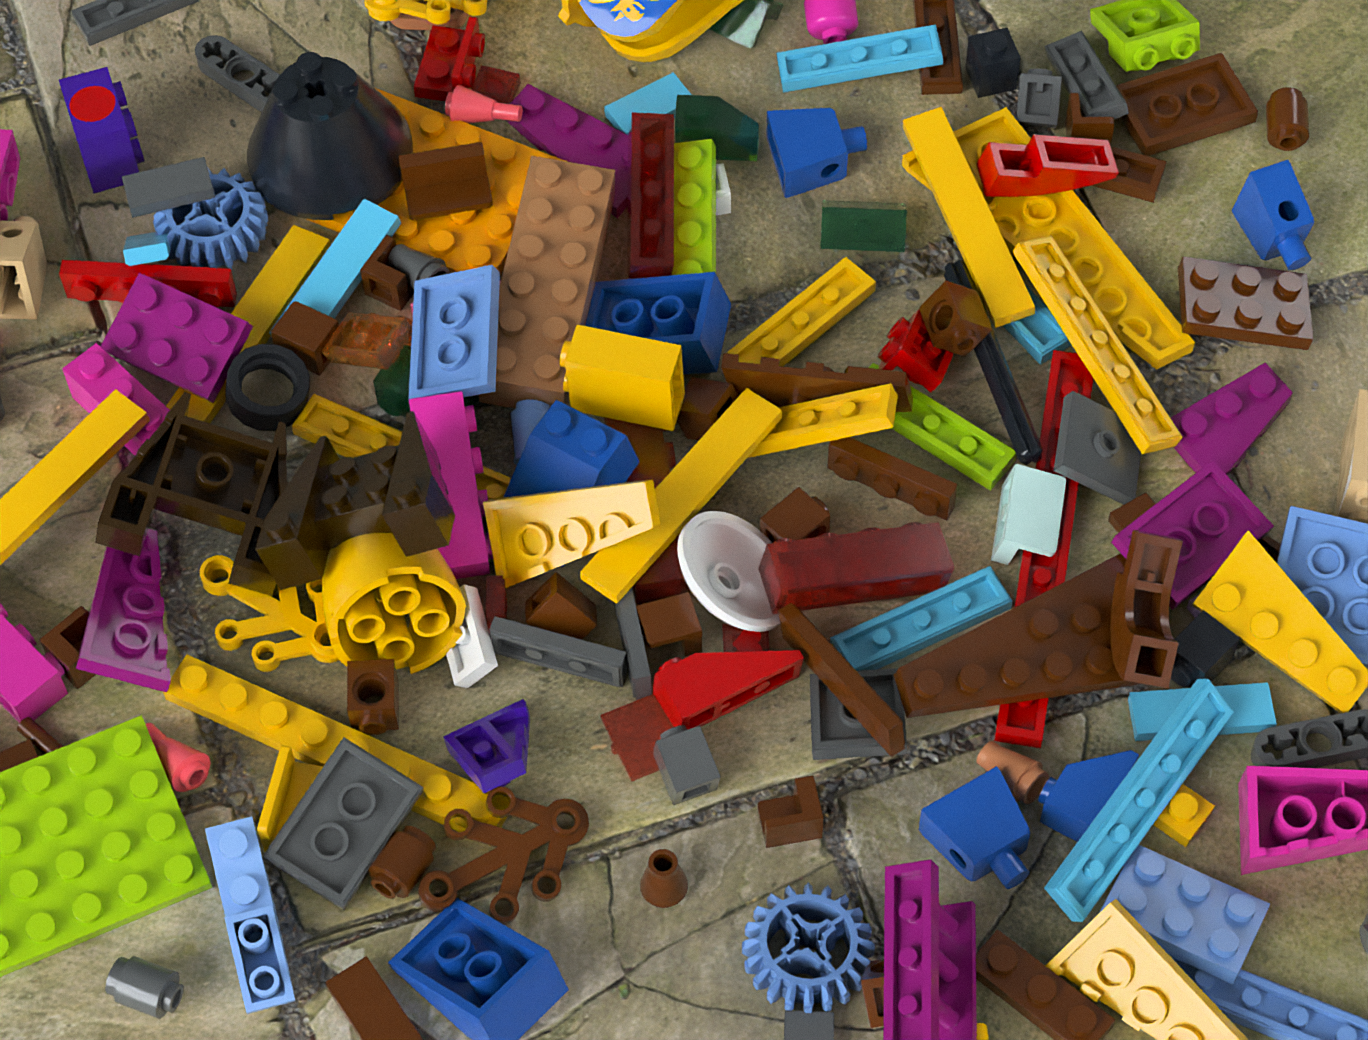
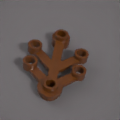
M501 786L492 789L486 799L487 811L492 816L504 818L511 815L538 825L523 834L473 820L470 813L464 809L450 811L444 820V831L449 838L453 840H463L466 838L497 848L450 873L442 870L427 873L419 885L418 895L420 902L428 910L441 912L452 905L456 899L457 891L507 865L499 894L490 903L489 914L498 922L509 924L516 918L519 911L517 897L530 853L547 843L549 845L543 870L534 877L531 889L533 895L538 900L543 902L552 901L561 890L559 875L567 848L579 843L586 835L589 827L588 814L585 808L577 801L558 799L546 807L516 798L513 792L506 787ZM496 795H504L509 800L510 805L504 810H498L492 805V798ZM561 814L570 815L574 820V826L570 829L560 828L557 824V817ZM455 817H461L465 819L468 827L463 832H455L449 826L450 820ZM542 878L551 879L555 884V891L550 894L542 893L538 889V881ZM435 881H441L446 884L448 892L442 897H435L430 893L429 886ZM499 901H508L513 907V913L510 916L502 917L496 913L495 905Z

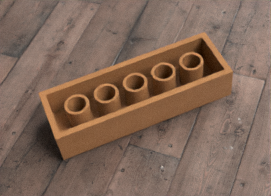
M531 156L499 289L496 391L480 394L479 402L515 409L517 402L527 399L545 402L550 407L555 400L568 405L569 392H564L563 390L566 369L560 366V355L564 342L572 340L576 326H585L615 199V170Z

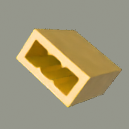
M577 325L572 340L564 342L560 355V366L566 369L563 390L564 392H569L570 407L586 414L674 431L685 396L682 346Z

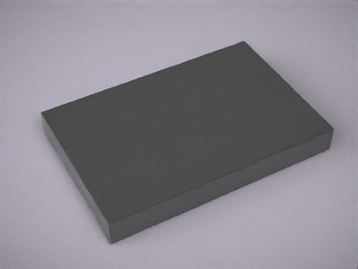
M343 737L262 857L320 896L345 910L369 874V867L393 834L397 832L423 793L424 788Z

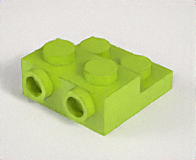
M1120 0L1090 9L1091 24L1108 40L1109 55L1126 72L1150 70L1158 62L1187 59L1195 51L1200 50L1199 20L1177 0Z

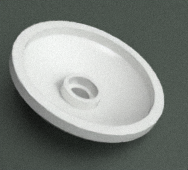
M721 511L702 512L694 516L683 527L678 539V558L683 577L697 600L718 619L740 629L764 632L779 626L778 610L789 603L794 605L795 589L790 570L774 544L749 522L733 514Z

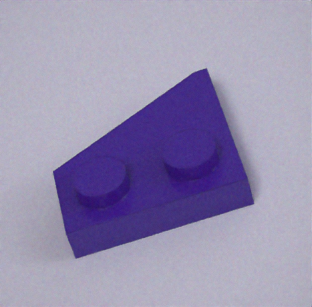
M521 699L443 736L448 752L483 793L497 787H504L511 780L527 772L530 714L526 701Z

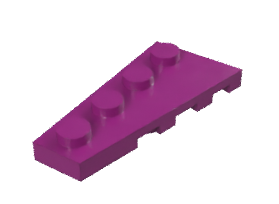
M527 84L510 103L522 106V118L520 122L505 121L539 151L545 150L549 155L567 162L615 170V199L611 214L617 219L638 195L641 188L648 183L663 165L662 152L530 84Z
M148 530L140 556L105 547L76 669L167 693L171 683V676L166 660L168 643L167 634H164L163 627L165 610L164 599L160 594L161 566L157 531Z

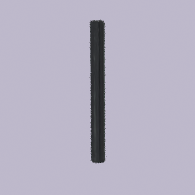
M959 260L955 263L949 262L944 268L946 281L977 291L965 262ZM992 330L974 348L975 354L1019 461L1025 465L1031 462L1037 463L1042 458L1043 448L995 332Z

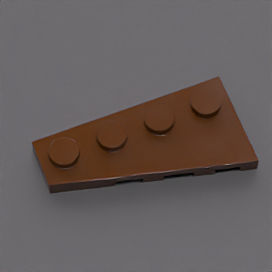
M723 353L721 365L726 382L732 383L739 396L748 388L779 408L891 383L898 395L896 412H912L913 395L906 372L848 366L844 373H839L824 366V363L806 362V367L802 369L779 366L780 359L761 357L760 364L738 362L739 354Z

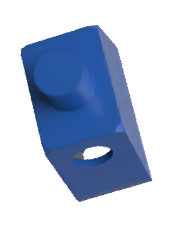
M831 108L767 111L766 139L785 198L844 179L847 176L848 154L867 150V138L864 127L859 126L841 130L836 113Z
M1289 160L1250 172L1231 210L1260 259L1267 261L1281 256L1288 270H1296L1305 266L1312 259L1304 241L1314 225V217Z
M997 766L921 809L918 830L967 880L971 882L976 881L993 871L1006 889H1011L1028 877L1030 872L1018 856L1027 850L1030 829Z

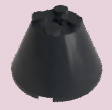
M306 52L301 54L297 61L287 67L277 78L251 134L247 148V165L257 191L275 208L304 219L334 220L333 214L356 210L363 199L378 205L394 193L403 182L399 156L413 153L412 135L408 122L400 110L356 73L355 70L340 60L321 57L315 52Z

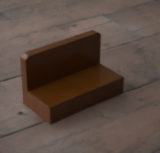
M482 142L399 156L411 220L427 219L493 206Z

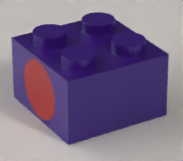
M108 67L59 79L93 194L123 186L122 176L138 173L137 164L143 163L145 160L138 138L130 140L131 137L138 136L131 112H129L128 108H120L128 105L121 81L112 83Z

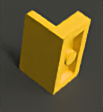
M281 745L259 819L257 831L264 852L269 848L323 768V766L295 762L291 746Z

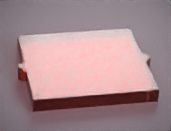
M654 694L600 715L601 721L612 741L611 752L618 754L631 782L659 771L653 756L655 742L661 739L660 735L674 726Z

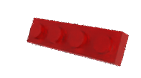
M62 260L59 270V276L67 298L80 301L108 300L123 303L136 277L141 273L216 308L235 307L237 291L232 271L228 268L154 264L128 266L126 263Z

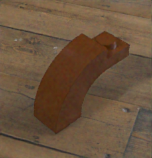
M1133 530L1124 571H1117L1111 607L1110 636L1114 665L1117 673L1124 681L1169 688L1179 642L1173 638L1169 626L1170 595L1183 542L1178 538Z

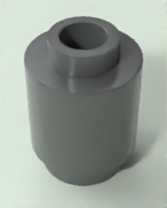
M133 956L130 959L119 957L115 961L108 974L105 991L107 994L114 996L116 1003L161 1019L167 1012L173 1013L177 1009L183 996L184 986L179 984L180 976L178 972Z

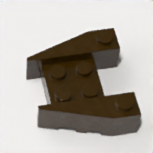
M184 392L167 413L158 429L149 439H146L124 471L121 470L112 481L98 521L95 543L140 556L155 510L242 536L228 583L272 596L276 582L255 548L265 517L288 485L286 423L279 421L272 443L187 417L191 394Z
M414 411L407 413L398 446H384L376 452L354 458L345 457L340 459L327 436H322L318 439L265 517L255 548L280 590L322 579L330 549L336 548L342 542L356 536L370 533H392L406 557L449 546L455 513L447 494L449 493L446 483L440 472L441 465L437 452Z

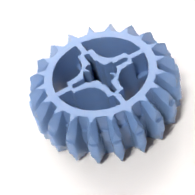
M208 168L215 198L156 212L153 215L155 235L168 233L167 238L170 246L169 260L176 259L180 266L192 265V267L217 268L218 266L225 265L232 270L233 261L240 260L247 263V252H258L259 241L266 239V226H268L267 222L269 220L267 210L265 209V201L260 192H257L253 182H245L240 172L230 177L225 168L217 175L213 174Z
M809 882L804 885L803 894L796 895L795 890L788 885L784 890V900L771 893L767 897L768 909L760 906L755 908L753 918L756 922H748L746 924L745 936L749 939L742 942V954L749 957L745 960L744 968L747 974H756L753 978V986L756 991L768 988L767 1000L770 1004L784 997L785 1010L792 1011L795 1003H803L804 1012L812 1013L813 1004L820 1003L822 1009L825 1012H829L832 1010L833 997L846 1005L850 1001L849 989L861 991V975L864 974L867 965L871 962L868 958L874 955L875 944L868 940L872 933L869 923H860L863 918V912L860 907L847 910L849 898L846 894L834 901L831 899L832 890L828 885L822 890L821 895L813 894V888ZM805 920H815L820 923H809ZM782 928L785 932L787 945L781 949V955L773 960L769 953L768 945L775 933ZM843 938L848 949V955L842 965L835 970L831 964L832 957L829 952L835 948V942ZM800 945H804L805 948L800 950ZM816 947L817 952H812L811 949ZM807 974L812 976L813 979L800 978L795 975Z

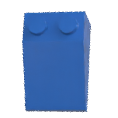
M715 272L600 281L595 283L585 326L681 345L683 375L713 373L718 370L731 302Z
M555 400L529 435L504 497L625 483L640 463V460L625 434Z
M456 898L452 905L435 917L388 962L394 972L471 1040H519L569 990L549 950L459 898Z

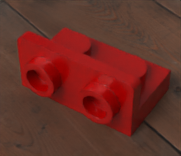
M469 17L465 30L432 26L413 86L415 97L446 101L448 93L453 92L457 85L470 89L473 88L476 78V65L474 63L476 57L482 58L485 48V34L479 32L477 17Z
M918 309L909 320L901 317L887 334V338L890 340L884 345L877 356L881 360L878 369L892 371L898 366L906 372L910 381L922 385L932 393L942 383L954 353L933 347L922 315Z

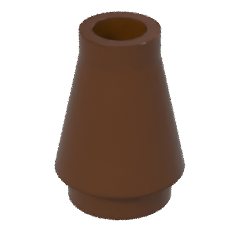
M659 849L651 854L648 866L640 881V890L645 900L660 908H668L678 904L685 897L688 890L687 877L678 864L676 855L667 849Z

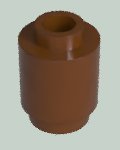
M1291 87L1280 88L1271 94L1266 104L1267 140L1273 147L1283 151H1292L1304 145L1309 139L1308 102L1298 89Z
M405 826L401 832H395L368 869L369 875L372 878L371 885L373 888L389 899H394L396 896L400 898L408 897L434 860L435 842L429 835L414 826Z

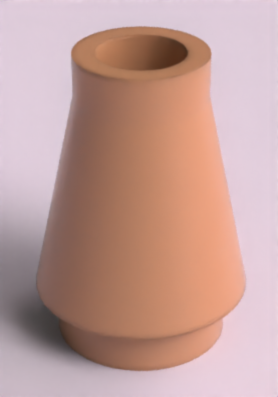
M989 741L985 744L977 756V764L986 771L996 766L999 768L1016 802L1020 800L1025 804L1034 802L1040 796L1044 785L1049 779V774L1043 770L1041 762L1002 747L994 741Z

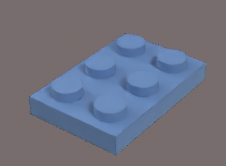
M493 265L415 281L409 399L462 391L464 398L496 391L500 272Z
M1138 845L1124 864L1100 912L1110 902L1117 899L1169 956L1234 985L1267 914L1270 903Z

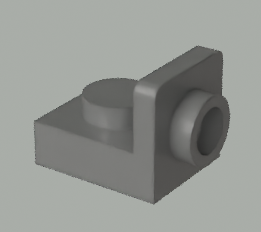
M1038 68L1029 69L1028 73H1020L1017 88L1016 120L1021 126L1056 129L1061 76H1052V71Z

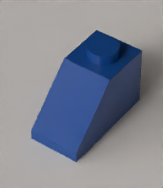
M1129 750L1067 764L1058 780L1050 777L1040 793L1038 802L1043 804L1040 823L1078 842L1137 762L1139 754Z

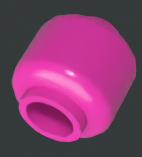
M804 0L807 30L812 37L823 40L824 44L845 41L847 36L852 34L858 27L859 22L855 0Z

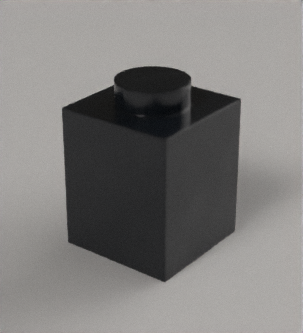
M1008 27L971 35L968 38L965 69L978 98L1017 89L1021 57Z
M1203 610L1175 638L1179 645L1171 679L1176 684L1191 688L1197 679H1209L1212 682L1233 660L1240 638Z

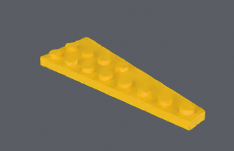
M1007 107L953 131L1011 255L1015 257L1012 251L1018 242L1052 236L1123 344L1156 370L1193 351L1195 343L1189 334L1182 333L1181 324L1073 190L1037 196H985L976 163L988 143L1027 145L1031 140V137ZM912 150L904 154L902 158L904 169L931 190L914 151Z

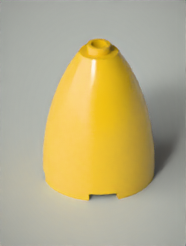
M370 533L356 536L342 542L336 548L330 549L322 579L323 610L333 651L346 667L347 661L394 659L396 670L409 667L410 673L413 674L435 664L446 656L451 647H455L457 640L463 634L459 627L462 626L465 607L467 606L453 572L438 549L406 557L392 533ZM405 614H409L410 617L409 628L404 616Z

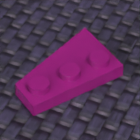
M1263 363L1172 416L1171 420L1183 437L1173 448L1195 473L1213 460L1228 475L1234 467L1240 464L1254 442L1263 436L1290 403L1293 392L1266 363Z

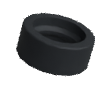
M258 344L244 349L233 359L228 369L226 402L232 415L243 425L258 431H276L280 421L286 423V427H289L295 422L308 402L310 374L304 361L292 350L277 344ZM259 369H269L282 373L293 384L292 397L288 402L277 406H263L255 403L242 391L244 377L248 373Z

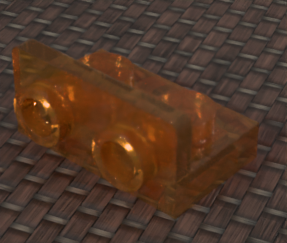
M348 312L321 352L331 363L388 370L390 365L398 359L401 350L411 351L412 321L404 316L390 317L372 312L369 314Z

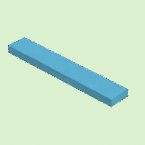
M1197 679L1044 887L1071 921L1083 922L1234 713L1233 709L1209 679Z

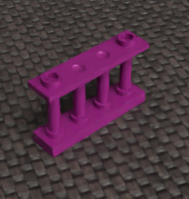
M931 859L885 866L883 1040H977L976 904L973 901L941 905L939 903V867Z

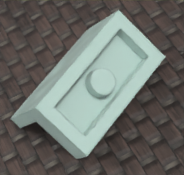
M1019 464L1014 465L1002 485L991 561L1008 565L1018 549L1052 557L1055 554L1058 545L1066 487L1065 477Z

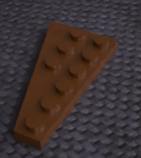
M1120 553L899 667L894 674L906 718L1140 685L1141 683L1124 681L1119 676L1114 665L1111 650L1110 624L1113 592L1117 571H1124L1126 558Z

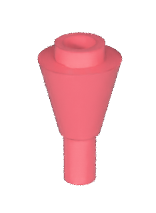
M457 85L453 92H449L445 101V114L450 116L451 121L461 120L468 124L494 121L495 119L520 122L523 109L521 105L498 103L495 99L461 85Z
M147 723L146 727L173 789L177 792H186L201 786L206 780L211 762L209 756L173 738L167 737L153 723Z

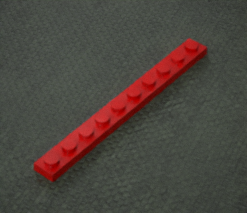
M1053 350L1039 440L1043 448L1042 458L1036 463L1035 469L1059 476L1063 475L1054 471L1064 397L1070 392L1075 391L1091 399L1093 377L1078 353ZM1065 477L1066 487L1057 551L1052 557L1023 550L1014 608L1065 582L1079 485L1078 482ZM1048 698L999 705L994 741L1041 749Z

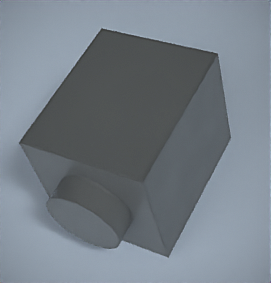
M680 725L663 732L660 735L661 739L655 742L653 756L672 804L676 805L717 790L721 776L700 725L688 730L685 725Z

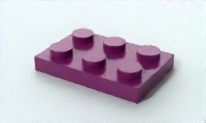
M139 273L100 347L118 360L214 403L227 378V372L233 359L240 353L253 326L241 318Z
M1212 460L1115 535L1111 543L1127 558L1133 530L1175 537L1183 541L1170 595L1169 607L1173 610L1212 579L1248 530L1259 542L1270 533L1274 525Z

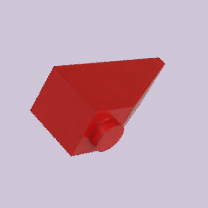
M800 650L694 653L684 659L675 657L666 661L658 668L654 676L652 693L673 727L685 725L687 730L699 725L702 727L798 678L804 657Z

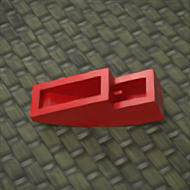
M1036 134L1032 136L1027 145L989 142L976 163L986 197L1037 196L1064 192L1114 179L1119 173L1109 140Z

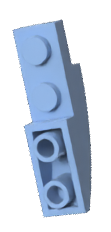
M253 817L205 828L246 1013L250 1014L296 1001L270 882L264 865Z

